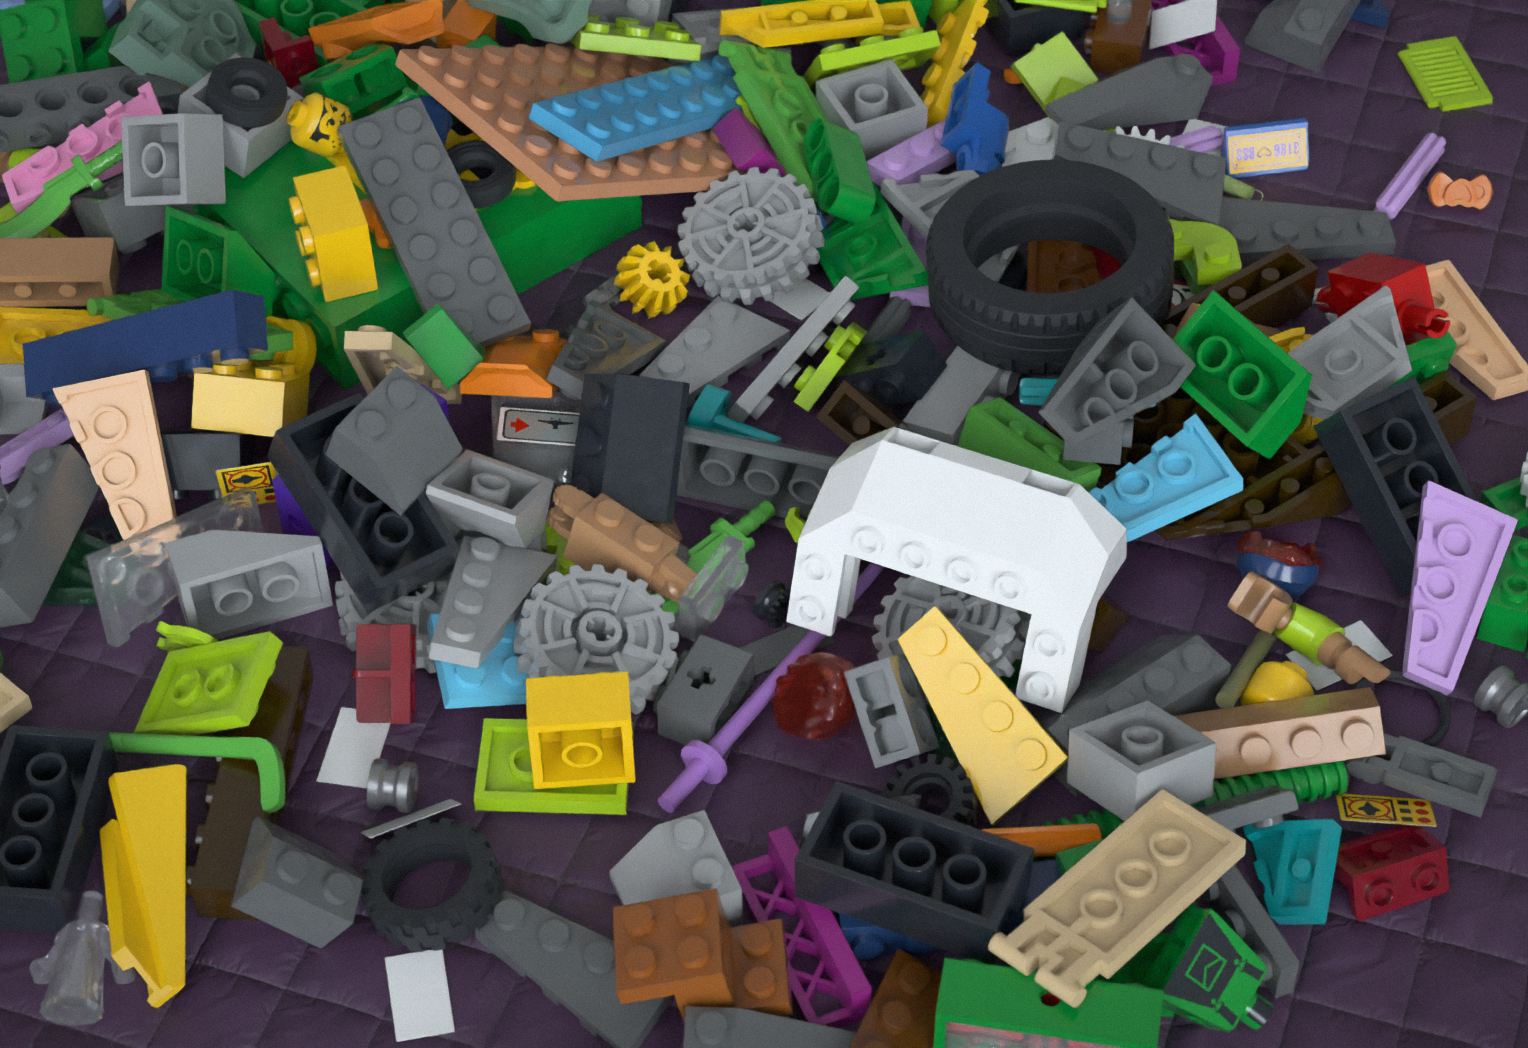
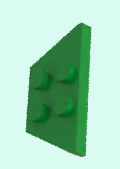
M875 183L872 184L876 201L869 219L862 225H856L836 217L833 224L822 231L825 239L824 246L816 248L820 255L819 262L834 288L845 276L859 286L849 300L928 285L925 267Z

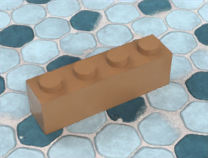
M114 237L0 238V307L87 306L89 298L117 295L120 265Z
M1371 687L1174 716L1216 742L1214 779L1386 754L1380 705Z

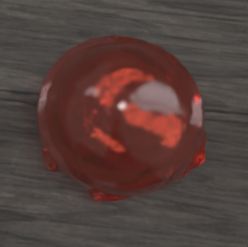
M817 652L798 657L795 663L787 666V674L781 675L776 679L774 690L776 696L772 698L777 728L787 735L808 741L830 739L846 728L855 718L857 712L844 672L854 669L855 666L848 659L827 652Z

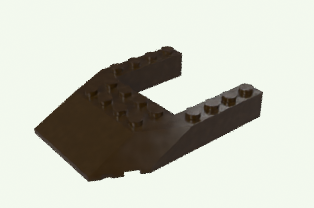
M1286 244L1168 310V314L1160 327L1171 338L1191 303L1201 305L1214 290L1254 324L1274 328L1312 306L1319 268L1290 244ZM1445 370L1420 384L1419 386L1449 445L1467 436L1477 396ZM1181 387L1171 396L1157 402L1155 407L1146 408L1134 414L1131 448L1122 447L1120 465L1096 463L1102 467L1099 480L1106 486L1116 479V472L1129 462L1135 465L1151 453L1152 445L1164 436L1168 438L1173 437L1183 429V422L1197 414L1242 476L1243 491L1154 530L1165 541L1331 517L1353 505L1322 443L1308 450L1290 435L1271 459H1268L1243 444ZM1045 420L1043 427L1064 441L1063 437Z

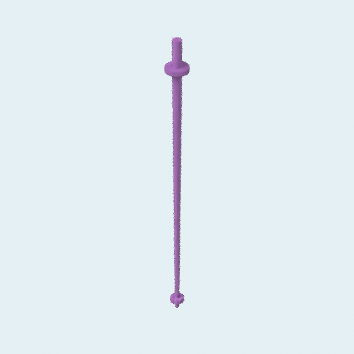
M871 562L857 579L854 603L883 571L885 566ZM837 616L836 624L842 617ZM810 630L707 744L699 740H691L681 750V758L686 768L658 798L659 805L665 811L673 813L701 780L709 784L721 782L727 774V766L722 756L827 635Z

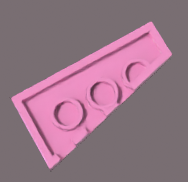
M150 81L137 88L139 95L124 105L117 101L104 109L107 115L86 128L82 123L68 132L70 136L66 142L56 148L46 146L2 175L11 205L17 215L30 206L44 192L43 185L74 166L70 159L79 154L87 163L121 141V117L164 115ZM123 160L99 176H96V178L103 181L122 173Z

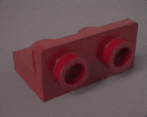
M275 17L259 21L266 62L279 70L286 80L287 87L291 89L301 84L299 78L318 69L314 43L309 35L292 40L288 31H281Z
M1400 825L1339 845L1334 877L1350 892L1352 915L1357 920L1362 921L1447 893L1449 890L1446 847L1422 826Z

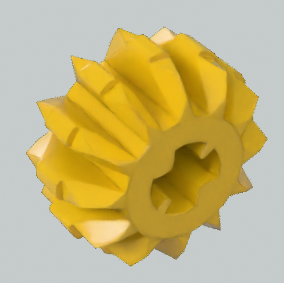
M655 241L647 243L644 248L639 244L633 246L627 252V256H623L617 264L616 270L619 274L615 277L613 285L624 289L620 294L619 301L630 300L633 303L632 314L638 313L644 308L649 319L656 317L660 312L664 315L671 313L677 307V303H681L688 292L684 286L689 282L690 274L680 270L684 265V258L674 260L671 257V246L665 247L660 251Z

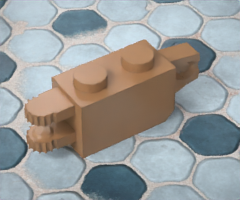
M561 484L560 487L557 486L553 494V502H555L556 506L548 511L546 523L552 527V530L555 529L558 534L568 540L563 555L565 558L576 565L579 564L585 571H591L593 564L603 565L605 572L612 574L617 568L627 571L628 580L635 582L641 578L647 582L646 591L649 594L655 591L681 605L694 594L699 575L676 556L680 542L604 493H601L594 499L582 490H577V487Z

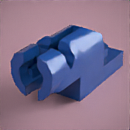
M976 63L953 84L940 146L957 155V171L974 170L981 176L994 169L1001 168L1005 162L1009 118L1002 111L987 103L990 94L987 85L991 70Z

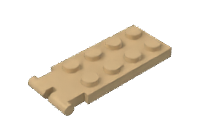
M1161 789L1024 909V922L1010 935L1006 936L1002 932L996 933L989 942L988 950L1026 976L1040 967L1036 973L1035 982L1071 1007L1076 1008L1086 996V989L1084 987L1098 974L1109 979L1245 855L1246 840Z

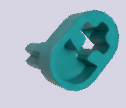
M712 384L705 386L694 404L686 425L717 429L778 443L782 442L781 437L727 418L726 414L731 404L732 392Z

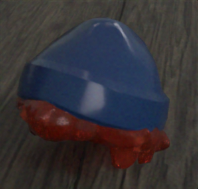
M1260 531L1245 532L1243 538L1235 542L1238 551L1236 568L1240 572L1241 580L1249 572H1255L1286 591L1291 596L1292 603L1316 583L1319 568H1322L1324 565L1323 559L1317 555L1316 544L1307 542L1305 546L1300 547L1294 542L1261 538Z

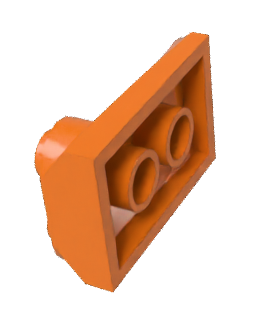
M413 0L376 6L308 29L314 45L322 48L325 59L334 58L335 61L369 43L393 46L392 42L409 45L443 34L445 30L442 17L443 4L441 0Z
M540 329L533 330L532 336L516 335L484 348L487 352L485 359L462 378L460 394L552 398L559 387L547 381L554 361L568 341L559 338V331Z

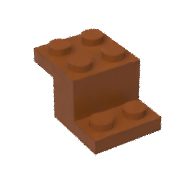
M717 888L613 907L616 993L621 1005L674 995L684 1024L686 1007L742 1008L780 1017L793 1015L786 931L782 918L730 928Z

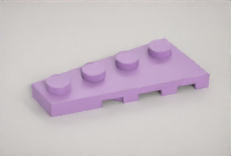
M1429 480L1423 485L1402 676L1448 696L1454 690L1518 520Z

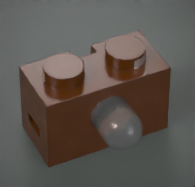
M1108 0L1106 8L1097 7V12H1092L1090 28H1095V30L1087 29L1084 53L1091 54L1090 69L1092 71L1112 74L1141 63L1150 26L1152 0Z

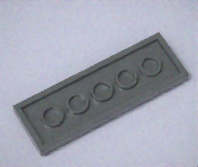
M421 98L413 99L338 126L337 135L423 313L426 314L435 305L439 304L484 348L529 331L531 322Z

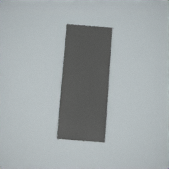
M793 625L741 647L740 649L754 653V676L777 667L810 629ZM827 635L814 651L835 641L831 636Z

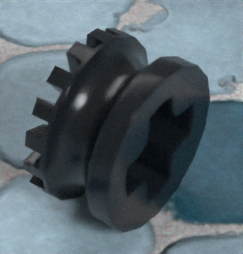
M774 580L767 584L755 600L753 607L755 617L760 620L767 619V624L773 629L783 627V623H787L786 617L791 589L786 590L784 583L779 580Z

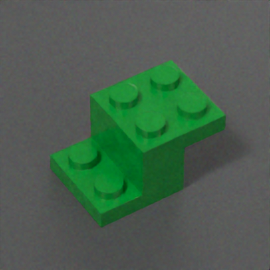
M24 0L25 4L0 10V34L10 84L86 72L81 43L97 40L108 31L102 0Z

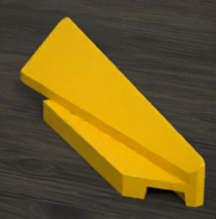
M810 0L721 11L718 32L719 36H740L758 46L766 48L858 36H899V33L920 27L910 0L877 4L876 0Z
M180 764L114 773L108 778L118 821L112 819L99 830L111 954L123 971L134 966L146 981L149 997L147 1001L155 1008L163 1005L185 985L186 767Z

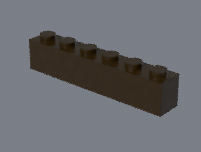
M281 646L275 661L274 672L268 678L258 703V711L251 720L250 725L227 730V737L263 738L272 742L277 747L284 768L285 801L284 806L276 812L268 813L263 811L261 805L260 774L256 761L252 759L216 757L217 779L216 782H209L206 792L207 820L206 823L200 822L196 831L195 844L198 853L196 864H190L186 871V895L193 897L198 917L259 921V919L231 907L253 820L259 816L281 826L314 681L308 647Z

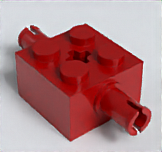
M1367 253L1328 271L1330 285L1321 288L1316 298V302L1328 304L1319 305L1320 311L1337 314L1339 318L1384 286H1388L1392 293L1406 346L1430 337L1441 338L1446 334L1450 325V320L1437 318H1446L1449 315L1445 310L1435 308L1426 265L1421 262Z

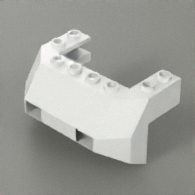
M892 427L852 443L829 469L798 540L786 622L832 636L835 632L837 616L846 619L853 609L861 559L1030 613L1031 619L1015 696L1020 700L1062 713L1080 685L1097 602L1126 559L1127 529L1080 484Z

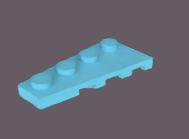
M1194 414L1183 422V429L1171 438L1164 436L1151 446L1150 454L1135 465L1129 462L1116 472V479L1102 489L1095 487L1089 494L1127 529V542L1243 491V478L1197 414Z

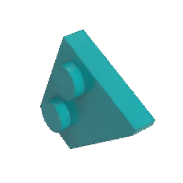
M1333 819L1283 821L1264 828H1254L1253 824L1245 825L1243 828L1245 836L1252 842L1257 861L1253 862L1257 877L1265 887L1263 897L1269 917L1279 925L1326 924L1342 827Z

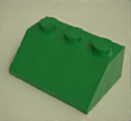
M166 205L162 291L184 302L229 290L264 296L265 317L272 316L273 303L277 296V288L274 281L275 274L242 235L235 229L175 205Z
M1213 290L1173 339L1181 350L1196 364L1180 387L1243 444L1271 459L1301 422L1312 374Z

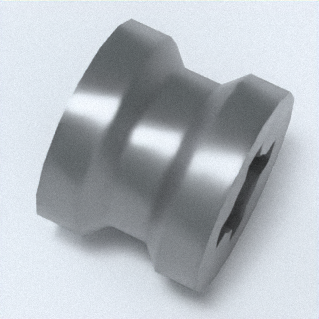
M1502 665L1491 672L1483 681L1475 694L1474 704L1483 711L1491 710L1497 715L1498 723L1509 729L1516 725L1528 712V683H1519L1515 680L1514 672Z
M374 759L367 783L368 807L380 810L387 805L395 806L399 812H412L418 789L417 764L414 762H404L400 766L390 765L386 759Z

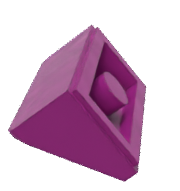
M734 108L713 127V131L738 169L748 172L749 168L758 167L760 173H766L770 168L779 170L782 178L786 175V170L762 133L740 109Z

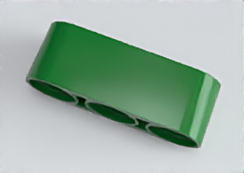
M818 118L808 127L803 141V150L818 207L823 212L856 225H862L871 216L875 207L876 197L860 137L853 131Z

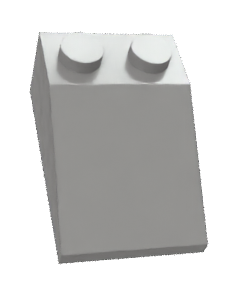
M209 530L165 543L180 607L187 627L202 631L217 640L333 606L324 552L319 536Z

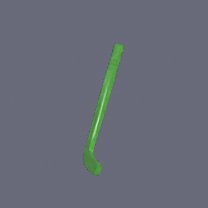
M109 732L114 752L229 757L255 760L260 774L261 805L263 811L268 813L276 812L284 806L285 776L283 762L277 747L266 739L257 737H211Z

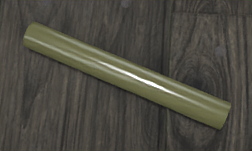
M1261 629L1259 630L1217 694L1216 703L1220 708L1234 707L1253 674L1278 637L1275 636L1274 631L1270 634Z

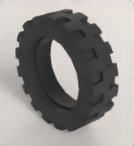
M440 818L439 822L431 823L430 819L416 822V827L407 830L406 826L398 829L393 832L394 838L388 842L384 839L376 846L375 856L373 858L368 857L363 866L365 877H361L363 879L361 887L362 902L377 933L381 937L386 935L388 942L395 947L400 948L403 944L408 947L409 951L423 952L424 947H432L433 951L447 948V943L455 940L459 944L471 937L469 932L475 928L480 930L489 921L487 915L490 911H494L495 906L501 901L498 892H503V879L500 874L499 864L488 839L481 831L477 834L473 825L464 821L460 825L455 824L454 819ZM442 859L456 860L472 867L468 880L454 897L438 906L417 910L402 908L392 903V898L398 884L409 872L425 863Z

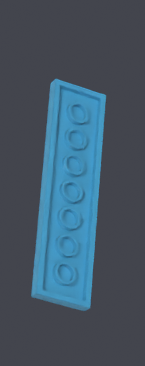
M715 55L699 61L672 66L667 69L649 72L648 74L629 77L624 80L605 83L601 86L534 102L528 118L598 162L711 129L734 108L740 109L743 114L744 112L742 107L735 102L737 97L742 95L733 79L736 72L727 57Z

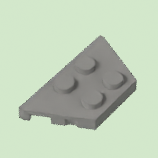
M974 170L955 171L948 175L926 174L920 175L918 183L899 185L896 184L895 178H888L882 181L880 193L927 239L930 225L940 208L955 192L968 182L979 177V175ZM1021 244L995 254L985 261L978 270L988 278L999 283Z
M1384 286L1288 353L1312 374L1303 414L1324 420L1382 392L1412 371L1392 293L1388 286Z

